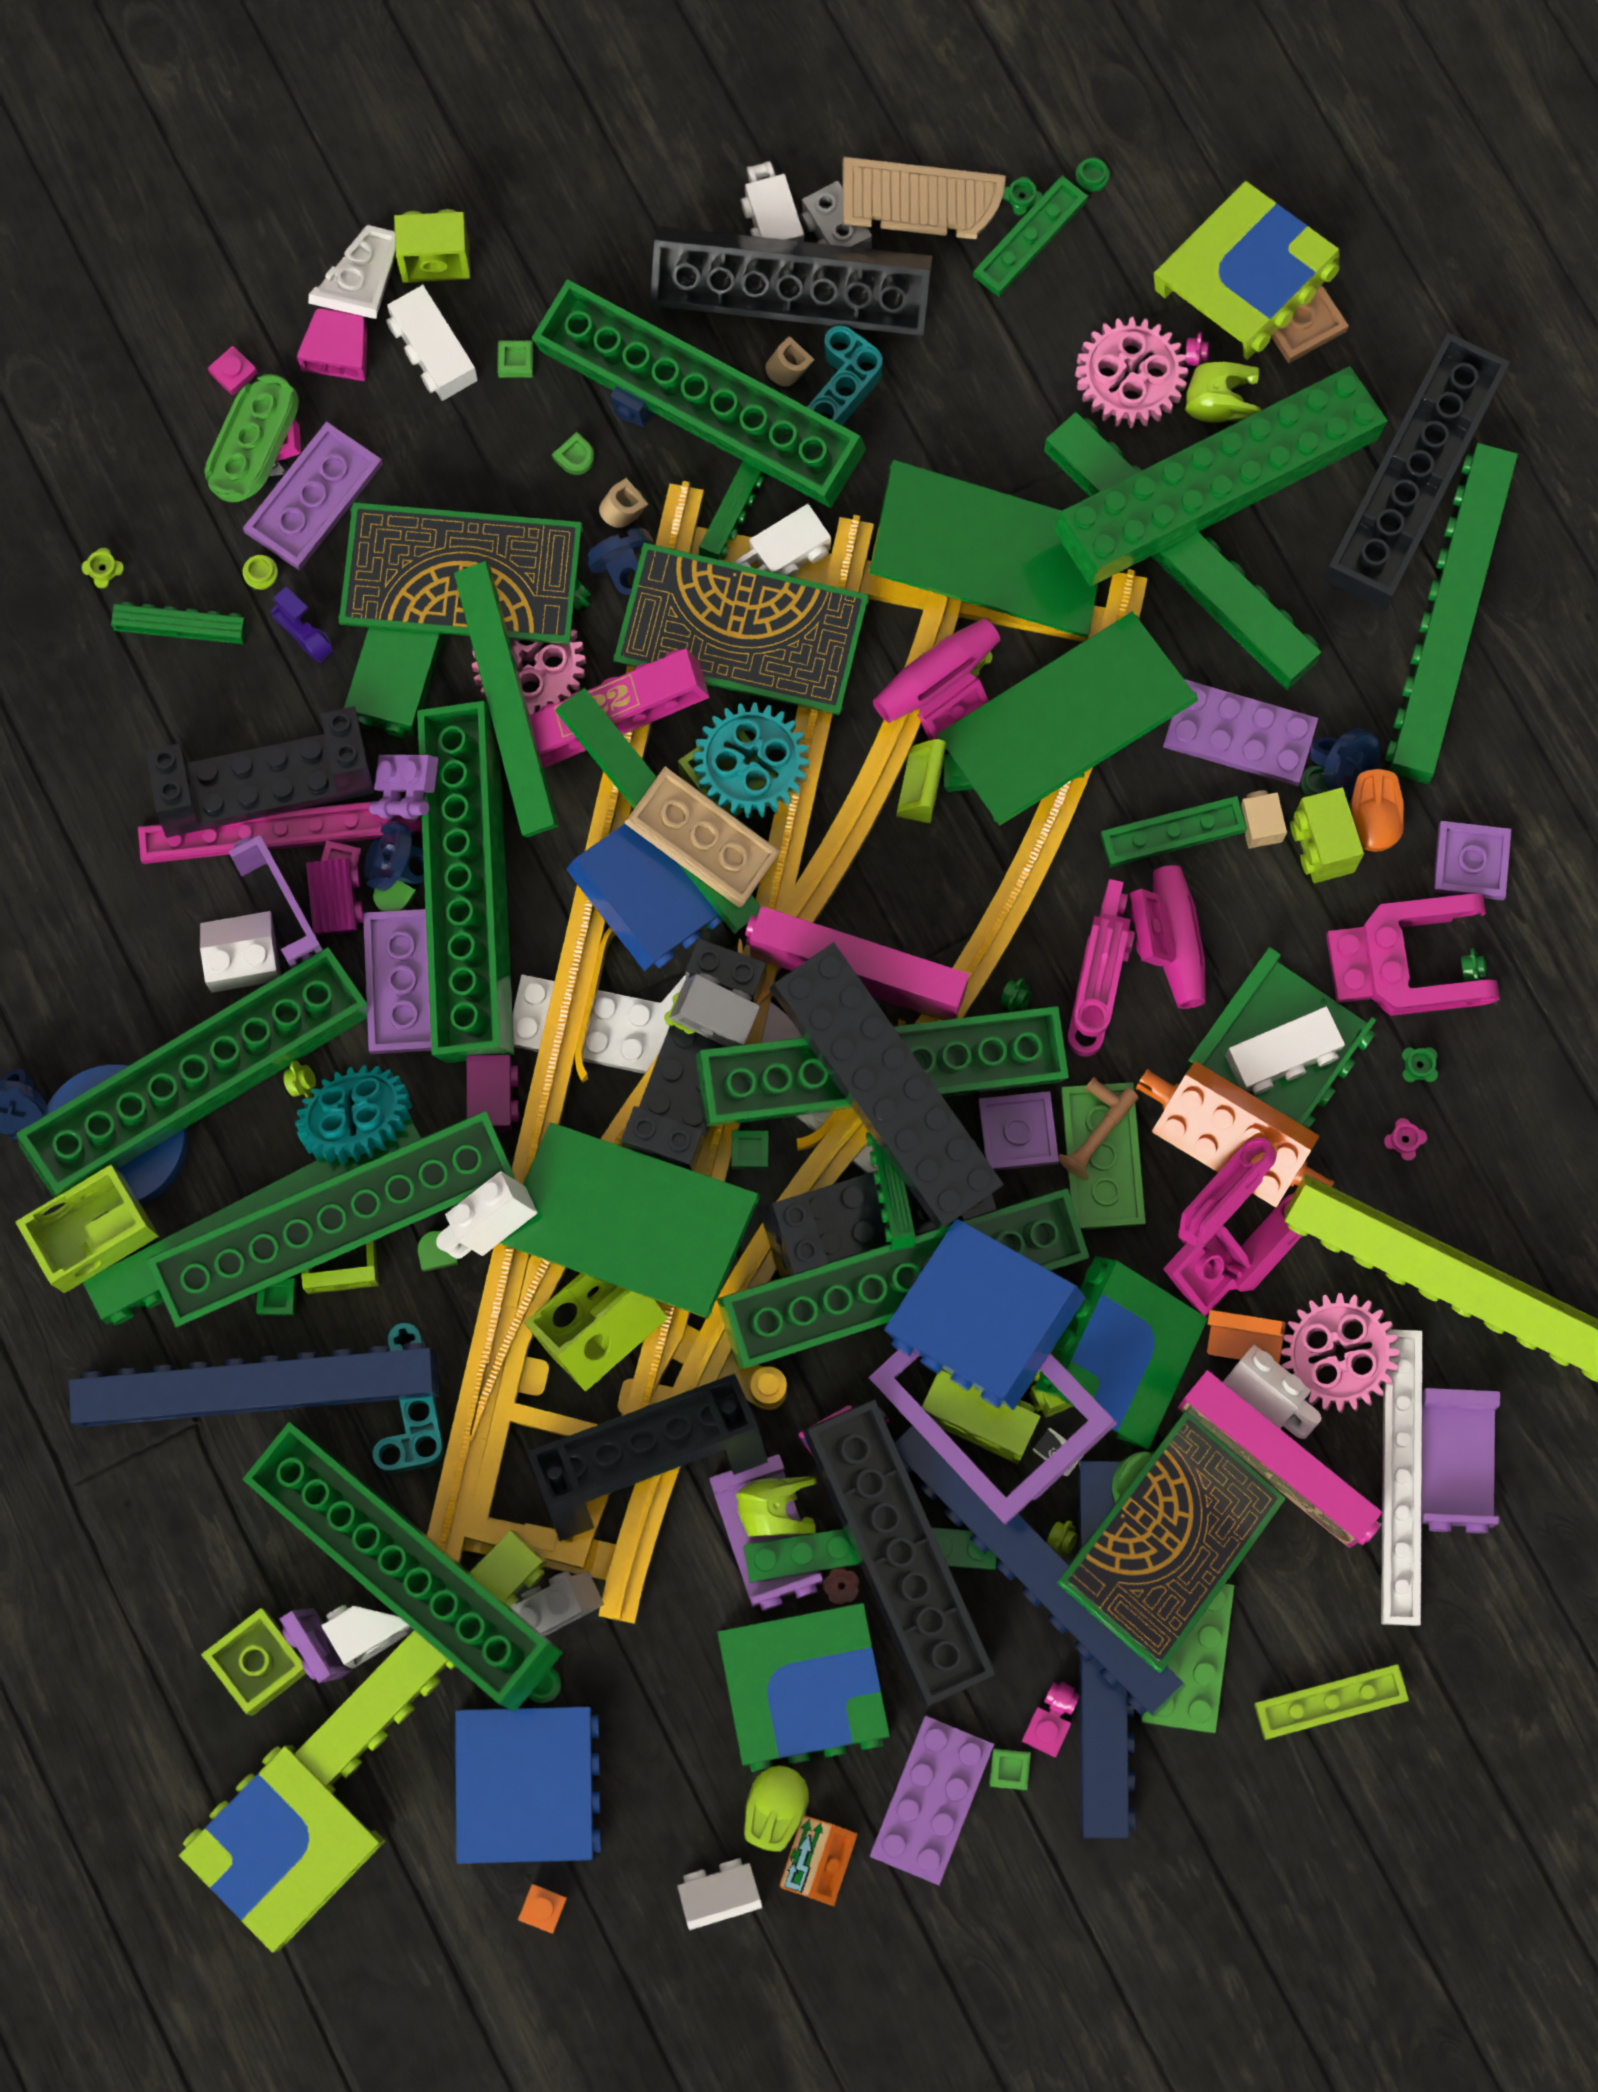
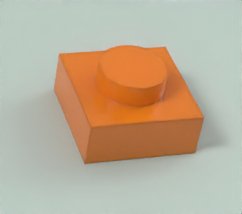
M532 1884L518 1920L554 1934L567 1898Z

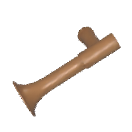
M1095 1077L1088 1083L1085 1091L1092 1093L1107 1104L1110 1109L1077 1151L1071 1155L1060 1154L1058 1156L1060 1163L1069 1172L1083 1180L1089 1179L1086 1167L1095 1150L1138 1099V1095L1129 1088H1126L1120 1096L1116 1095L1098 1082Z

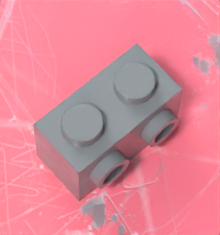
M839 181L802 199L801 222L808 233L814 232L818 239L817 243L871 249L872 235L867 227L843 224V188Z
M700 973L686 979L669 1019L725 1047L744 1045L760 1006L751 1002L752 997L747 993L736 989L730 991L720 986V981L711 975Z
M565 1571L550 1578L548 1581L551 1586L542 1590L541 1586H538L521 1594L522 1601L512 1609L542 1635L546 1636L598 1609L604 1603L589 1571L573 1576L570 1575L569 1571Z

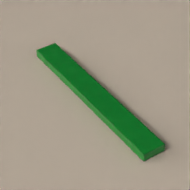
M484 561L454 572L521 834L527 838L559 827L491 566L488 562Z
M583 688L558 706L555 712L634 809L657 777L589 692ZM678 863L734 934L748 924L751 915L758 916L761 906L752 895L749 896L741 908H738Z

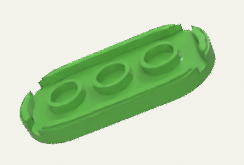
M267 374L258 377L259 381L252 385L248 383L239 391L208 457L204 471L208 487L217 497L224 501L239 502L253 496L262 488L269 477L297 414L299 404L295 389L281 376Z

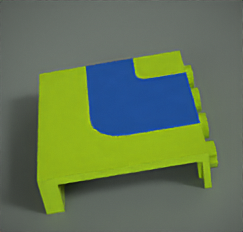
M1245 181L1154 272L1155 291L1164 298L1174 291L1242 342L1243 356L1248 360L1256 351L1261 352L1268 345L1271 336L1279 328L1283 329L1290 323L1294 312L1301 305L1305 306L1311 302L1317 289L1325 281L1329 282L1336 276L1340 268L1339 249Z
M293 1745L284 1746L282 1749L279 1746L274 1748L262 1761L266 1766L256 1776L250 1773L236 1787L239 1794L230 1803L224 1800L212 1811L209 1817L213 1821L203 1831L197 1828L185 1839L183 1844L186 1848L179 1855L272 1953L281 1950L386 1841L376 1830L370 1832L293 1753L296 1750Z

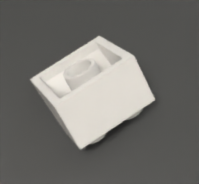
M271 911L200 923V952L205 983L211 993L269 983L281 975Z
M346 1605L329 1613L326 1616L328 1622L322 1625L343 1664L351 1669L364 1663L414 1631L413 1628L398 1616L356 1606L347 1608Z
M739 1858L720 1864L721 1872L706 1876L705 1870H700L683 1876L685 1883L677 1885L689 1930L763 1908L750 1863L742 1865Z

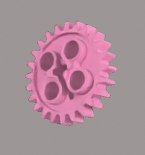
M1130 317L1128 326H1123L1118 318L1116 319L1115 329L1112 330L1105 323L1102 327V335L1093 331L1091 334L1092 343L1084 341L1082 347L1084 353L1078 354L1077 363L1081 366L1076 367L1075 372L1076 377L1082 378L1078 381L1077 389L1086 390L1083 393V402L1094 401L1091 407L1092 413L1100 409L1104 410L1103 421L1113 415L1115 416V426H1119L1124 418L1128 420L1130 428H1133L1135 419H1140L1145 427L1148 424L1150 415L1159 422L1162 415L1161 409L1170 414L1173 408L1171 402H1180L1181 394L1179 391H1185L1187 383L1183 379L1187 378L1188 368L1181 367L1186 362V355H1177L1180 351V343L1169 344L1172 338L1171 332L1163 336L1159 334L1160 324L1150 330L1148 329V319H1144L1141 326H1136L1134 318ZM1131 345L1138 348L1140 352L1130 354L1123 348ZM1151 352V353L1154 354V355L1148 357L1145 361H1143V358H1144L1148 353ZM1139 366L1138 373L1136 374L1133 371ZM1110 368L1115 372V375L1104 376L1099 370ZM1159 369L1164 375L1154 377L1149 374L1148 370ZM1125 372H1129L1130 374L1124 379ZM1120 384V387L1115 392L1109 391ZM1134 391L1138 393L1140 398L1131 400L1125 397L1123 393Z
M571 630L572 639L570 640V645L551 643L542 649V645L545 642H534L526 646L520 644L519 640H510L522 686L530 681L539 684V688L535 692H524L529 715L536 713L545 705L557 704L561 699H569L571 696L570 689L580 691V683L575 678H585L584 669L578 666L586 664V659L584 655L578 654L584 649L582 642H574L577 638L576 630ZM553 656L563 660L559 666L554 668L545 665L546 660ZM535 660V666L532 667L528 664L523 668V661L531 663ZM477 662L472 663L473 672L480 673ZM480 674L474 677L475 684L483 685ZM482 687L480 692L481 696L484 698L486 697L484 688Z
M1338 1293L1336 1303L1332 1304L1327 1295H1323V1306L1318 1307L1312 1300L1309 1301L1312 1312L1307 1314L1299 1309L1297 1313L1302 1321L1299 1324L1289 1321L1288 1325L1295 1332L1293 1335H1284L1283 1340L1291 1344V1347L1282 1349L1281 1355L1291 1358V1361L1286 1362L1282 1367L1287 1371H1294L1293 1375L1297 1376L1311 1390L1309 1403L1312 1406L1319 1399L1323 1400L1322 1406L1324 1411H1328L1332 1402L1336 1403L1339 1413H1343L1345 1403H1350L1354 1411H1358V1400L1363 1399L1369 1406L1372 1405L1369 1394L1374 1392L1383 1397L1384 1393L1379 1385L1382 1382L1392 1385L1394 1382L1387 1375V1372L1399 1370V1367L1391 1362V1358L1401 1356L1400 1350L1390 1348V1345L1398 1342L1399 1338L1397 1335L1386 1334L1392 1329V1322L1380 1324L1384 1312L1380 1309L1371 1314L1372 1303L1369 1300L1362 1307H1359L1357 1295H1353L1349 1304L1345 1303L1342 1293ZM1357 1322L1363 1325L1362 1335L1353 1340L1344 1336L1345 1327L1349 1323ZM1318 1331L1326 1333L1328 1340L1324 1347L1314 1349L1309 1346V1338L1313 1333ZM1364 1343H1372L1370 1349L1345 1353V1360L1339 1361L1336 1356H1331L1317 1363H1309L1311 1357L1336 1353V1346L1342 1345L1345 1350H1350ZM1361 1357H1367L1373 1361L1371 1371L1365 1375H1359L1353 1371L1355 1361ZM1326 1366L1334 1367L1337 1370V1377L1330 1384H1323L1318 1381L1319 1371Z

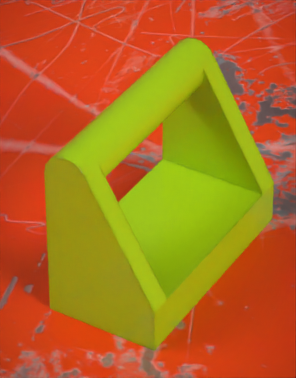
M933 739L911 747L896 817L931 824L944 762L945 741Z
M375 1240L366 1244L367 1267L313 1273L312 1268L301 1272L304 1291L307 1294L379 1286Z

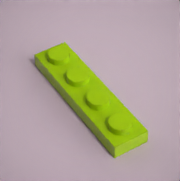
M1397 1664L1254 1703L1264 1740L1403 1703L1409 1701L1399 1665Z

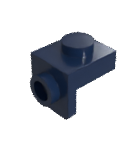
M618 386L610 394L614 413L619 418L629 423L633 422L642 428L646 426L653 412L648 409L645 401Z

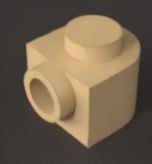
M789 336L779 345L767 361L766 372L776 384L791 386L806 372L814 359Z
M625 478L610 489L600 503L599 512L607 524L621 528L638 519L648 506V503L642 497L639 490Z

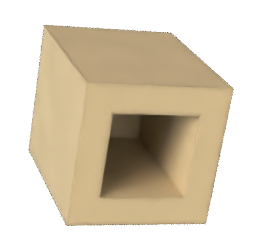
M1261 790L1248 794L1247 798L1243 799L1240 805L1247 827L1245 836L1248 849L1283 842L1287 830L1278 792L1268 794L1267 791Z

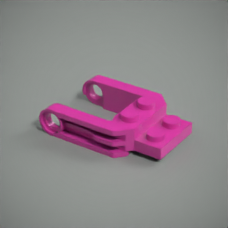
M1109 879L1100 917L1094 916L1091 934L1088 936L1067 1035L1069 1048L1075 1054L1083 1057L1094 1055L1102 1046L1105 1031L1111 1020L1122 962H1128L1135 935L1134 931H1129L1131 919L1122 918L1128 897L1127 894L1121 893L1123 882ZM1079 1030L1085 1036H1096L1095 1043L1087 1047L1081 1046L1076 1041V1032Z
M1465 894L1380 904L1363 927L1328 931L1326 938L1336 1003L1372 999L1377 1003L1378 1007L1390 1016L1481 1006L1499 1001L1500 996L1496 980H1479L1410 988L1408 986L1410 976L1401 928L1451 922L1453 918L1467 917L1479 913L1483 916L1486 914L1483 895Z
M1254 1138L1246 1142L1182 1212L1178 1237L1184 1246L1163 1268L1193 1308L1205 1317L1229 1290L1236 1289L1240 1292L1254 1290L1302 1237L1293 1232L1288 1227V1223L1285 1222L1284 1211L1294 1193L1288 1195L1280 1202L1241 1247L1227 1228L1223 1226L1264 1181L1262 1178L1276 1162L1277 1152L1265 1138ZM1265 1152L1261 1160L1251 1163V1160L1257 1154Z

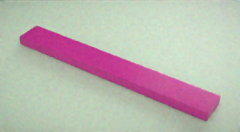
M371 802L299 809L166 838L161 824L138 827L140 859L142 864L230 855L228 851L234 849V845L238 841L249 836L255 838L261 835L268 850L326 844L327 840L341 843L378 839L384 834L379 832L381 827L390 821H397L407 825L411 830V835L422 834V815L416 819H405L401 815H397L392 819L381 818L379 815L371 814L369 810Z

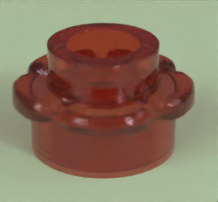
M836 1568L830 1572L829 1577L824 1579L823 1589L829 1595V1600L835 1604H843L845 1601L851 1602L859 1593L857 1588L859 1579L853 1571H846L845 1568ZM839 1583L845 1584V1588L843 1590H840L838 1588Z

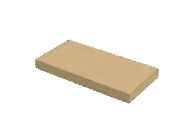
M666 766L624 822L738 908L744 905L780 853L777 848Z

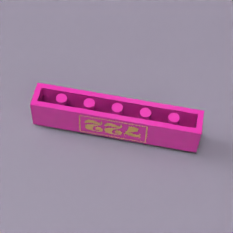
M687 648L673 650L662 659L650 664L638 665L633 671L625 675L608 678L601 685L587 690L622 735L710 698L700 663ZM568 699L557 704L545 705L538 712L530 715L543 768L586 751L584 746L555 712L557 707Z

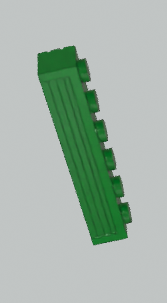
M742 461L699 546L700 556L717 560L727 557L730 549L728 544L730 540L734 542L739 531L737 527L739 523H744L747 516L746 509L748 505H753L756 498L754 493L757 488L761 489L764 483L763 471Z
M130 602L114 604L111 620L114 631L243 645L247 627L245 618L237 613H229V616L220 615L216 611L199 613L198 610L190 608L185 611H179L171 606H165L164 609H160L150 604H143L142 607L134 606Z
M868 1132L866 1133L867 1145L872 1146L873 1150L870 1152L871 1165H876V1170L873 1171L875 1184L880 1185V1190H877L878 1202L884 1205V1209H881L882 1222H887L888 1228H885L886 1242H891L892 1250L915 1247V1232L905 1183L873 1136Z

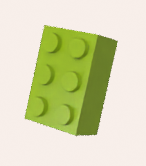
M943 1370L939 1374L937 1373L922 1405L925 1412L941 1429L1018 1465L1040 1419V1415L1034 1413L1036 1408L1020 1400L1014 1410L1003 1404L998 1409L980 1397L982 1393L980 1390L972 1386L967 1391L950 1380L951 1373Z

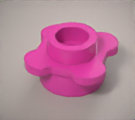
M1198 332L1197 338L1187 339L1186 365L1198 367L1202 363H1208L1209 342H1203L1202 332Z
M1400 1118L1395 1122V1129L1392 1134L1384 1138V1145L1387 1149H1394L1400 1153L1403 1160L1410 1161L1415 1158V1151L1419 1145L1426 1142L1427 1135L1424 1130H1419L1408 1119ZM1402 1137H1408L1409 1141L1407 1143L1403 1142Z

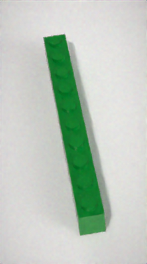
M1077 412L1046 438L1044 452L1090 497L1142 471L1136 465L1131 466L1123 458V453L1119 447L1111 441L1107 443L1099 435L1096 425L1088 418L1083 419ZM1197 532L1151 556L1286 690L1290 689L1317 664L1321 651L1315 639L1307 633L1302 634L1294 626L1292 617L1285 610H1278L1269 601L1270 598L1259 585L1253 586L1245 578L1243 569L1236 562H1229L1220 553L1221 550L1217 543L1210 537L1204 538Z
M1477 443L1473 454L1466 453L1461 473L1466 475L1464 486L1458 484L1452 505L1458 506L1455 517L1449 516L1444 533L1445 537L1450 538L1447 549L1441 547L1436 563V568L1441 569L1439 580H1432L1427 600L1433 601L1431 611H1424L1419 627V632L1424 633L1422 645L1415 644L1410 664L1416 665L1413 677L1407 675L1402 691V696L1407 697L1405 709L1398 708L1393 728L1399 729L1396 741L1390 740L1384 759L1390 762L1388 771L1395 773L1396 776L1429 784L1434 775L1518 456L1517 453Z
M411 1118L403 1121L406 1127L405 1131L394 1132L398 1140H386L384 1142L386 1150L373 1149L372 1158H369L364 1153L361 1154L359 1163H355L353 1157H349L347 1162L341 1165L338 1158L331 1164H328L325 1157L84 1281L83 1284L101 1320L107 1325L112 1322L114 1325H119L134 1316L133 1311L143 1306L152 1308L164 1302L146 1261L148 1257L421 1139Z

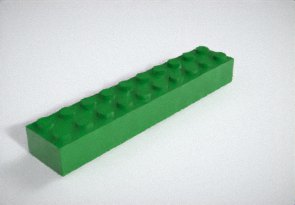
M568 279L532 336L533 341L542 353L611 390L618 386L645 401L651 412L829 508L833 506L866 451L860 435Z
M1349 366L1061 511L1054 532L1091 587L1377 441L1387 423V419L1353 369Z
M485 701L417 710L419 755L438 757L434 793H424L423 801L429 805V812L427 815H422L432 1056L447 1064L467 1061V1056L474 1055L512 1056L514 1055L501 758L491 714Z
M329 947L19 1131L16 1133L19 1146L53 1198H56L109 1165L119 1169L286 1068L292 1061L299 1060L367 1019V1003Z
M1058 1006L894 1026L942 1097L1060 1083L1069 1078ZM804 1038L700 1050L696 1054L705 1127L853 1109Z
M483 1111L148 1257L146 1261L175 1327H178L456 1205L500 1171L515 1179V1176L486 1111Z
M1068 1188L1056 1190L962 1220L967 1225L1049 1271L1090 1258ZM952 1224L915 1235V1247L892 1250L891 1243L717 1298L738 1368L745 1369L888 1323Z
M288 1422L242 1479L498 1704L509 1710L517 1711L563 1653L308 1433L291 1422Z

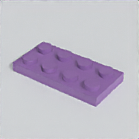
M326 422L243 527L244 533L300 571L383 465L382 459Z
M1185 680L1190 688L1196 692L1199 701L1172 717L1163 745L1164 748L1299 786L1318 718Z
M426 909L363 913L369 1053L371 1055L431 1051Z
M925 1716L869 1857L940 1885L994 1744Z

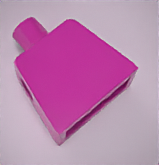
M322 308L317 309L298 351L297 359L301 371L365 381L368 336L365 318L361 315L335 309L334 311Z

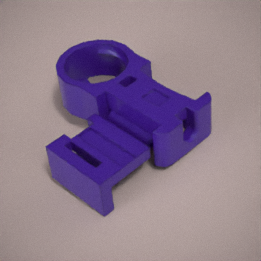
M285 587L273 598L276 606L270 610V613L273 615L274 621L277 624L279 623L315 661L321 664L333 653L331 641L326 633L320 629L313 628L308 622L302 624L299 621L308 610V607L290 589Z

